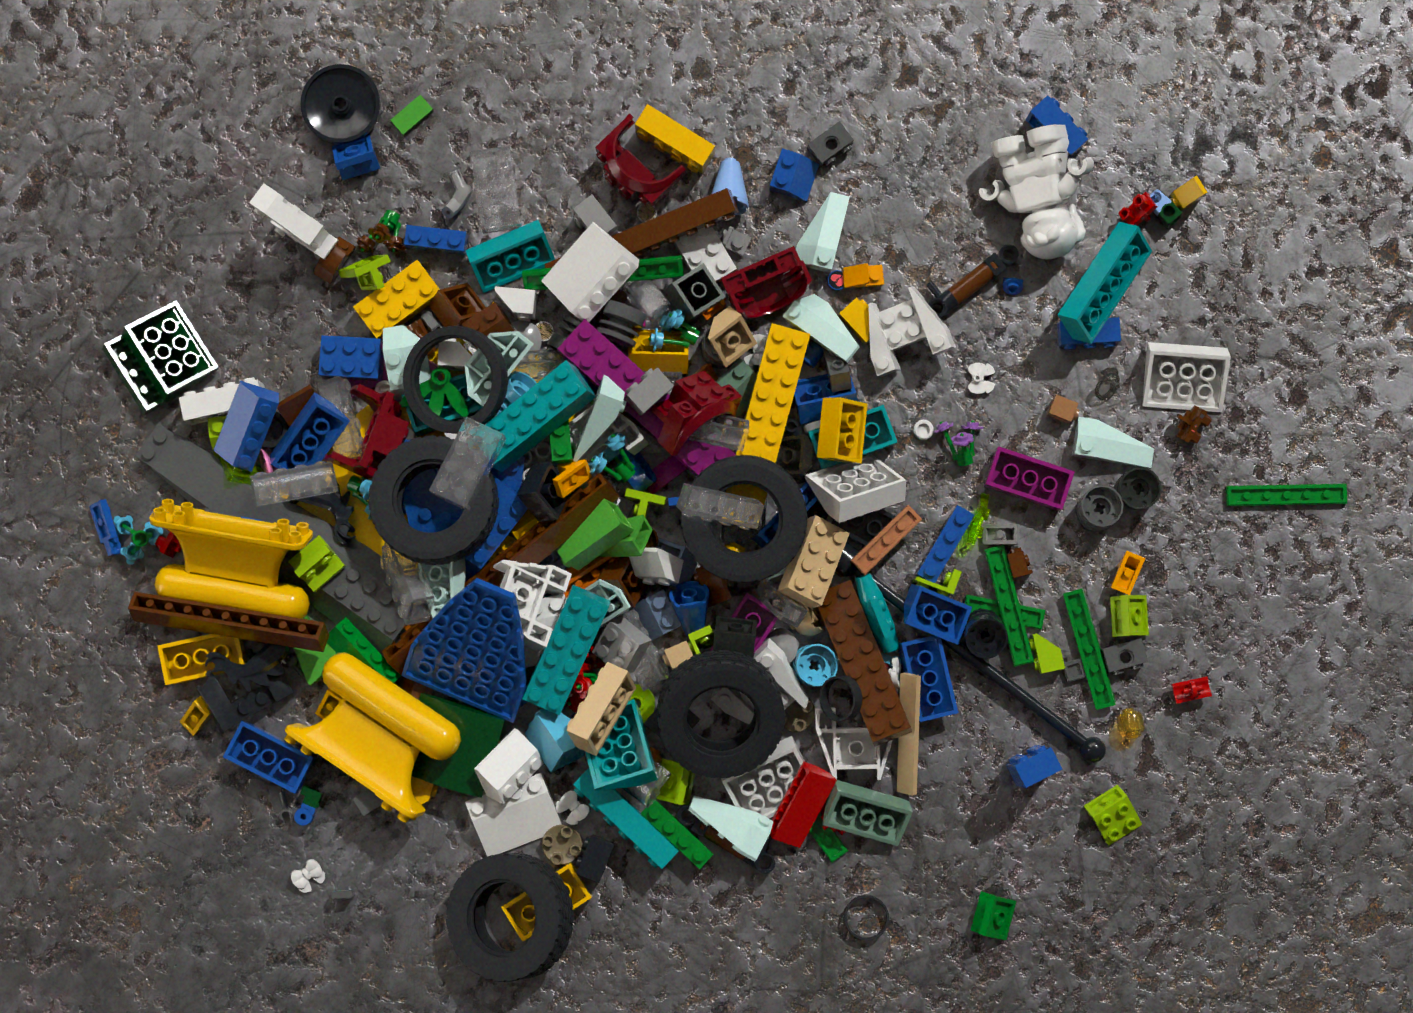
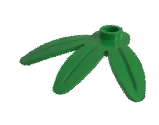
M445 367L435 368L431 373V379L420 383L423 398L432 391L429 408L440 416L444 405V394H446L452 407L462 417H468L466 401L459 390L450 383L451 374L449 370ZM440 373H443L445 376L443 381L438 378ZM405 396L400 401L401 407L409 406Z

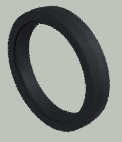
M464 326L439 328L423 336L410 351L403 372L404 393L411 410L427 426L451 434L470 432L487 424L500 410L508 388L506 363L495 343L481 332ZM453 338L469 341L478 347L485 355L492 374L491 391L486 403L475 415L462 421L446 420L435 414L424 401L419 384L421 366L427 354L437 344Z

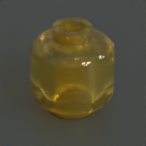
M1134 708L1123 709L1122 714L1118 715L1116 719L1119 733L1125 736L1126 739L1138 738L1145 730L1142 713L1134 711Z

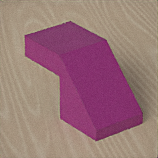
M671 455L652 469L657 481L646 490L651 494L657 493L667 486L670 481L686 471V467Z

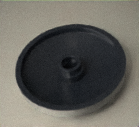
M335 64L324 67L311 76L302 91L300 106L305 123L316 136L330 143L347 144L363 138L373 129L380 115L381 100L375 83L364 71L351 65Z

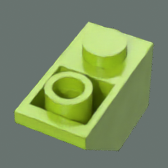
M1031 634V639L1028 640L1031 651H1034L1035 654L1033 662L1035 671L1038 670L1039 674L1065 669L1061 649L1039 634Z

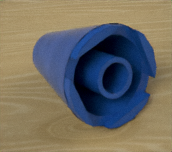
M697 581L679 583L676 585V589L674 591L671 589L669 593V600L687 637L688 634L704 628L706 624L710 593L707 585L701 586Z

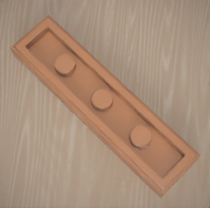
M907 505L850 561L863 575H866L922 518Z

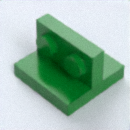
M981 891L970 931L987 937L1007 940L1017 901Z

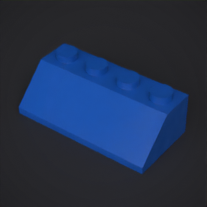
M240 381L216 441L214 451L232 466L252 472L278 407L279 393Z
M314 392L270 454L271 465L294 478L309 479L350 420L332 402Z
M494 477L498 489L499 509H497L498 515L496 522L493 524L494 527L489 536L487 535L484 543L476 548V551L469 556H464L480 569L483 568L528 509L517 496L518 493L497 477Z
M930 636L899 643L898 651L903 672L921 676L919 722L957 714L958 708L941 638Z

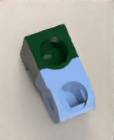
M1156 189L1150 194L1151 199L1158 206L1153 212L1168 230L1181 218L1182 212L1167 196Z

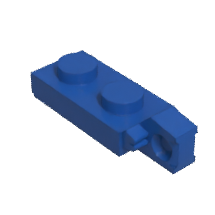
M106 499L99 500L90 505L89 508L100 543H104L108 556L118 555L122 547L112 520L110 507Z

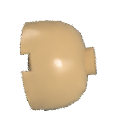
M798 601L792 604L789 612L790 619H788L792 630L796 629L803 636H813L825 631V628H822L825 624L818 607L811 609Z

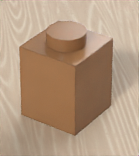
M1056 394L1053 397L1047 415L1069 424L1072 420L1077 419L1080 411L1077 409L1079 403Z

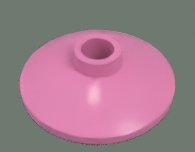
M261 449L259 452L261 469L266 485L270 489L274 483V473L278 472V468L271 465L269 456Z

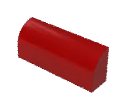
M803 761L772 819L773 825L770 832L772 839L800 848L837 781L835 777L826 770Z

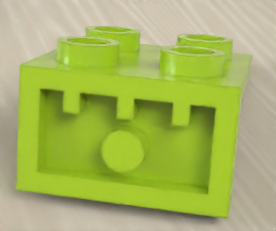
M953 569L951 572L946 573L942 583L946 585L945 587L917 576L914 578L913 583L948 597L954 594L962 572Z
M710 625L688 634L690 641L687 643L693 656L700 653L699 648L706 649L713 645L714 633Z
M1118 785L1084 805L1085 810L1095 821L1108 845H1111L1142 825L1128 796Z

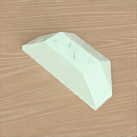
M404 325L383 328V355L390 391L395 394L394 400L398 402L402 400L401 395L405 394L403 372L407 357L414 345L420 340L418 336ZM428 356L425 357L421 366L419 384L431 379Z
M519 331L490 333L487 336L495 343L503 355L508 376L534 344ZM478 348L465 364L467 393L476 402L484 406L491 391L492 374L485 355Z
M602 579L585 588L589 592L610 600L609 608L600 628L608 624L610 620L627 612L631 607L620 588Z

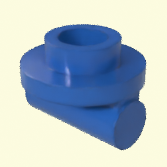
M1003 277V290L1009 295L1019 294L1023 289V279Z

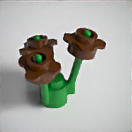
M386 210L379 223L374 228L368 229L370 236L363 235L357 239L358 248L365 253H373L374 246L376 245L372 240L374 239L378 243L383 242L391 252L405 250L403 238L398 237L399 229L402 225L398 222L400 215L395 211ZM395 229L394 236H391L389 231Z

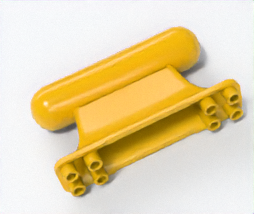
M172 499L162 500V505L153 509V513L149 517L150 524L165 528L176 536L181 545L185 565L168 564L159 570L154 583L157 595L288 617L305 618L310 605L308 595L301 587L278 582V576L286 553L289 550L303 549L312 539L313 531L309 529L308 523L299 522L296 526L289 525L288 519H279L277 523L244 519L195 509L191 502H184L181 506L174 505V500Z
M345 652L333 655L324 664L322 676L326 686L342 697L340 702L326 718L315 725L306 726L301 723L287 725L285 728L287 735L284 740L292 745H295L298 741L302 744L300 749L302 753L311 756L313 752L319 754L367 787L383 800L381 804L383 809L390 812L393 808L398 810L397 818L402 822L408 823L409 819L416 820L417 817L423 816L426 811L415 799L411 788V776L420 751L436 760L450 758L459 749L461 742L460 730L454 723L353 655Z

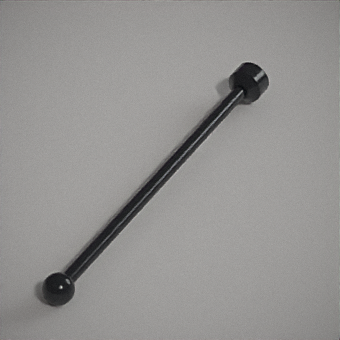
M848 542L845 544L835 574L839 577L852 575L858 577L863 574L850 560L859 551ZM870 573L884 598L904 613L905 598ZM941 638L942 643L1079 746L1080 754L1085 761L1096 763L1104 758L1106 746L1100 738L1085 737L985 659L972 654L961 641L957 645Z

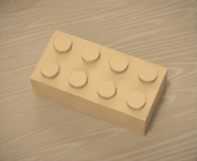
M816 515L807 519V531L803 544L795 558L787 565L777 590L811 609L822 606L850 534Z
M609 662L600 669L596 682L589 687L587 697L584 702L582 701L579 704L575 717L567 725L566 731L575 747L597 756L636 690V686L627 670Z

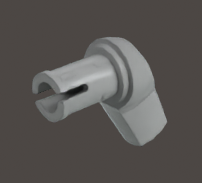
M459 169L448 174L454 185L455 193L442 210V213L447 218L454 217L464 207L472 193L471 186L466 184Z

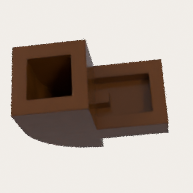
M341 237L337 238L339 241L325 260L320 257L314 271L316 276L329 284L339 275L338 270L342 269L344 262L353 254L356 246Z

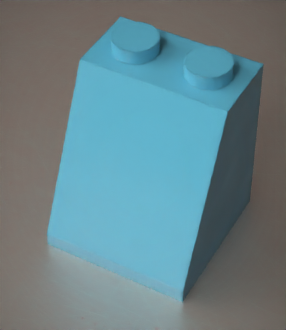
M544 708L534 714L535 717L528 724L529 727L525 735L538 750L550 772L584 756L585 751L575 747L566 731L567 725L571 720L563 713H560V715L555 714Z

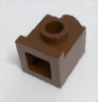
M1021 547L1009 550L1010 554H1007L1012 577L1017 578L1032 574V569L1028 570L1027 566H1030L1028 555H1024Z

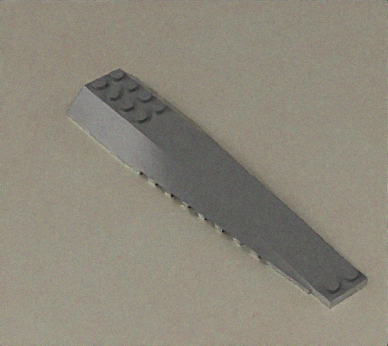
M158 423L135 455L149 465L156 474L198 509L235 517L243 516L260 519L263 522L277 523L279 519H288L289 525L296 526L299 522L308 523L309 529L313 531V537L308 544L320 535L346 567L315 593L303 579L296 575L295 569L288 562L300 551L289 550L282 560L278 577L287 584L301 587L308 595L309 603L336 624L346 617L383 657L382 650L396 642L395 639L415 611L425 602L426 597L424 593L426 592L424 586L368 546L356 539L348 544L341 543L335 536L334 526L297 504L290 503L285 497L182 436L175 435L160 423Z

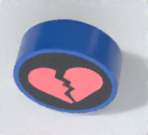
M835 270L828 276L827 283L832 290L840 291L844 289L843 273L840 270Z

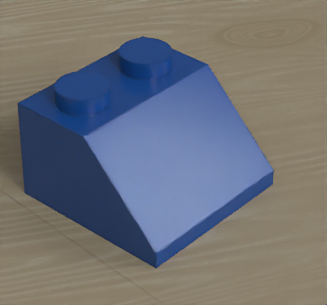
M782 148L769 190L807 202L819 164L802 154Z

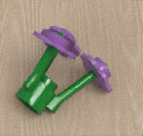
M972 420L967 422V425H961V428L970 429V433L961 432L950 438L947 429L953 426V422L948 424L947 421H941L936 425L937 429L933 433L943 431L952 452L953 460H957L958 466L972 464L973 456H975V429H983V426H979V422ZM954 445H960V446H961L960 448L957 449V452H956V450H955V448H954Z

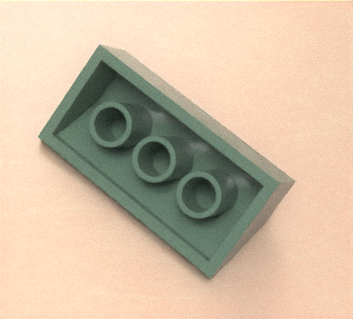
M741 358L716 381L721 387L730 384L742 396L735 421L748 408L757 375ZM711 419L703 424L717 438L724 433L716 424L710 422Z
M837 780L826 800L823 825L898 846L913 811L909 800Z

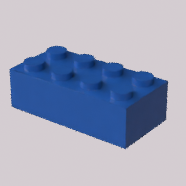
M247 721L240 722L223 755L229 761L294 794L299 793L317 758L312 754L308 756L302 753L300 748Z
M1034 745L1026 750L1027 754H1017L1009 758V763L1006 764L1015 785L1027 788L1062 770L1052 747H1045V745Z

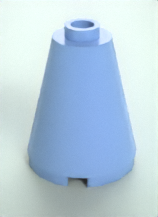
M726 158L720 163L712 194L725 188L730 189L739 213L735 215L745 213L746 208L748 209L749 207L740 163L736 159Z

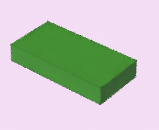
M419 95L390 121L405 136L434 110Z

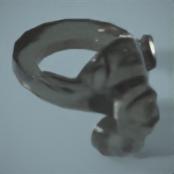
M1108 367L1100 372L1105 376L1098 381L1095 387V396L1101 401L1109 400L1117 388H1120L1119 372L1116 367ZM1104 382H1110L1109 391L1104 395H1100V386Z

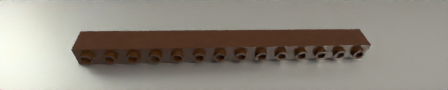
M598 473L587 482L589 485L584 490L580 488L567 499L557 520L538 522L466 581L464 588L476 578L500 587L505 573L493 568L496 563L501 560L527 564L540 563L569 539L604 498L614 503L620 496L609 481L601 473ZM431 611L400 636V641L397 643L393 642L382 650L387 663L400 675H402L411 644L433 619Z

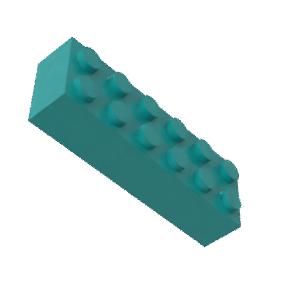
M1118 222L1070 294L1068 300L1060 309L1058 316L1072 339L1092 344L1151 254L1152 249L1138 226Z
M565 360L474 433L472 437L491 466L503 472L596 398V395L576 366Z
M572 584L553 626L547 647L543 649L526 686L523 700L560 715L607 613L610 600Z
M589 768L573 784L576 787L574 791L581 798L586 796L591 801L589 803L590 807L596 812L600 810L606 815L603 819L610 826L615 824L620 829L618 833L626 841L630 838L635 843L633 847L641 855L643 853L648 855L650 858L647 861L656 869L658 867L663 869L679 852V849L643 817L616 789L595 791Z

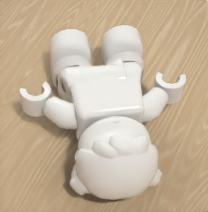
M1056 124L1038 127L1026 132L1029 145L1034 148V151L1028 154L1025 151L1023 135L1005 137L991 142L993 155L999 158L1000 166L1003 168V176L1011 186L1009 187L1010 191L1005 190L1001 180H994L995 191L993 194H991L990 189H979V194L984 200H998V203L1009 212L1032 213L1023 220L1021 243L1031 255L1046 260L1066 255L1074 248L1076 243L1084 239L1086 230L1076 211L1075 204H1070L1068 210L1056 208V206L1069 201V197L1076 192L1080 182L1079 176L1089 174L1094 167V161L1091 157H1086L1082 161L1081 169L1077 167L1076 159H1068L1069 153L1067 148L1069 140L1066 126Z

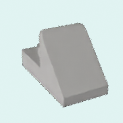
M983 524L982 544L1018 545L1020 524Z

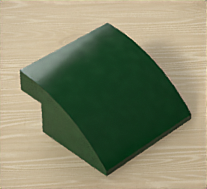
M177 301L125 326L122 335L106 342L102 348L144 416L192 388L218 369L215 360Z
M420 693L418 700L456 725L460 730L461 742L459 749L446 760L430 758L420 751L413 767L412 776L447 789L482 798L484 789L474 768L498 745L505 720L496 715L484 713L479 708L469 704Z

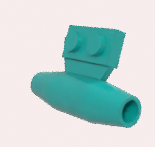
M870 573L855 578L859 601L871 631L884 653L893 652L899 648L895 624L884 596Z

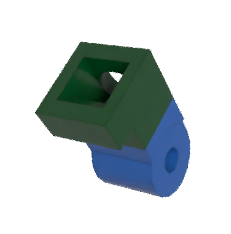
M307 785L302 787L300 794L305 797L301 808L294 815L296 823L302 826L313 821L324 795V792Z

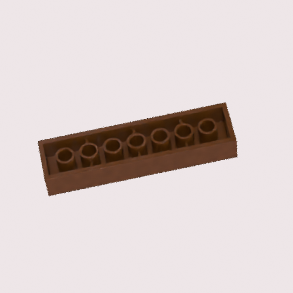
M851 580L829 588L822 606H818V609L845 675L853 678L861 689L863 700L860 713L874 747L911 733V726Z

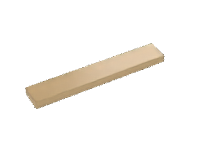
M900 673V702L912 732L898 737L897 792L913 796L917 794L921 676Z

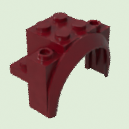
M629 113L595 147L596 156L601 162H607L604 166L605 180L612 187L616 185L619 189V194L626 201L630 199L634 202L639 198L643 204H649L653 207L661 198L664 200L669 195V190L686 174V169L681 165L669 176L657 181L655 176L628 149L623 148L619 140L635 124L633 121L634 117Z
M794 246L721 277L731 307L744 318L765 316L790 305L808 291L812 282L803 260H800Z
M705 371L676 380L669 399L654 404L651 410L664 423L657 442L672 456H676L687 439L710 419V422L716 424L727 437L735 423L737 409L742 396L730 384L721 387Z
M357 384L351 387L349 393L366 402L374 411L360 447L362 455L352 459L332 451L330 455H325L324 460L369 479L378 470L379 463L383 459L385 460L386 455L393 449L398 448L397 446L402 443V440H405L409 429H407L409 422L399 418L402 410H400V402L393 399L395 394L389 391L378 393L368 387Z

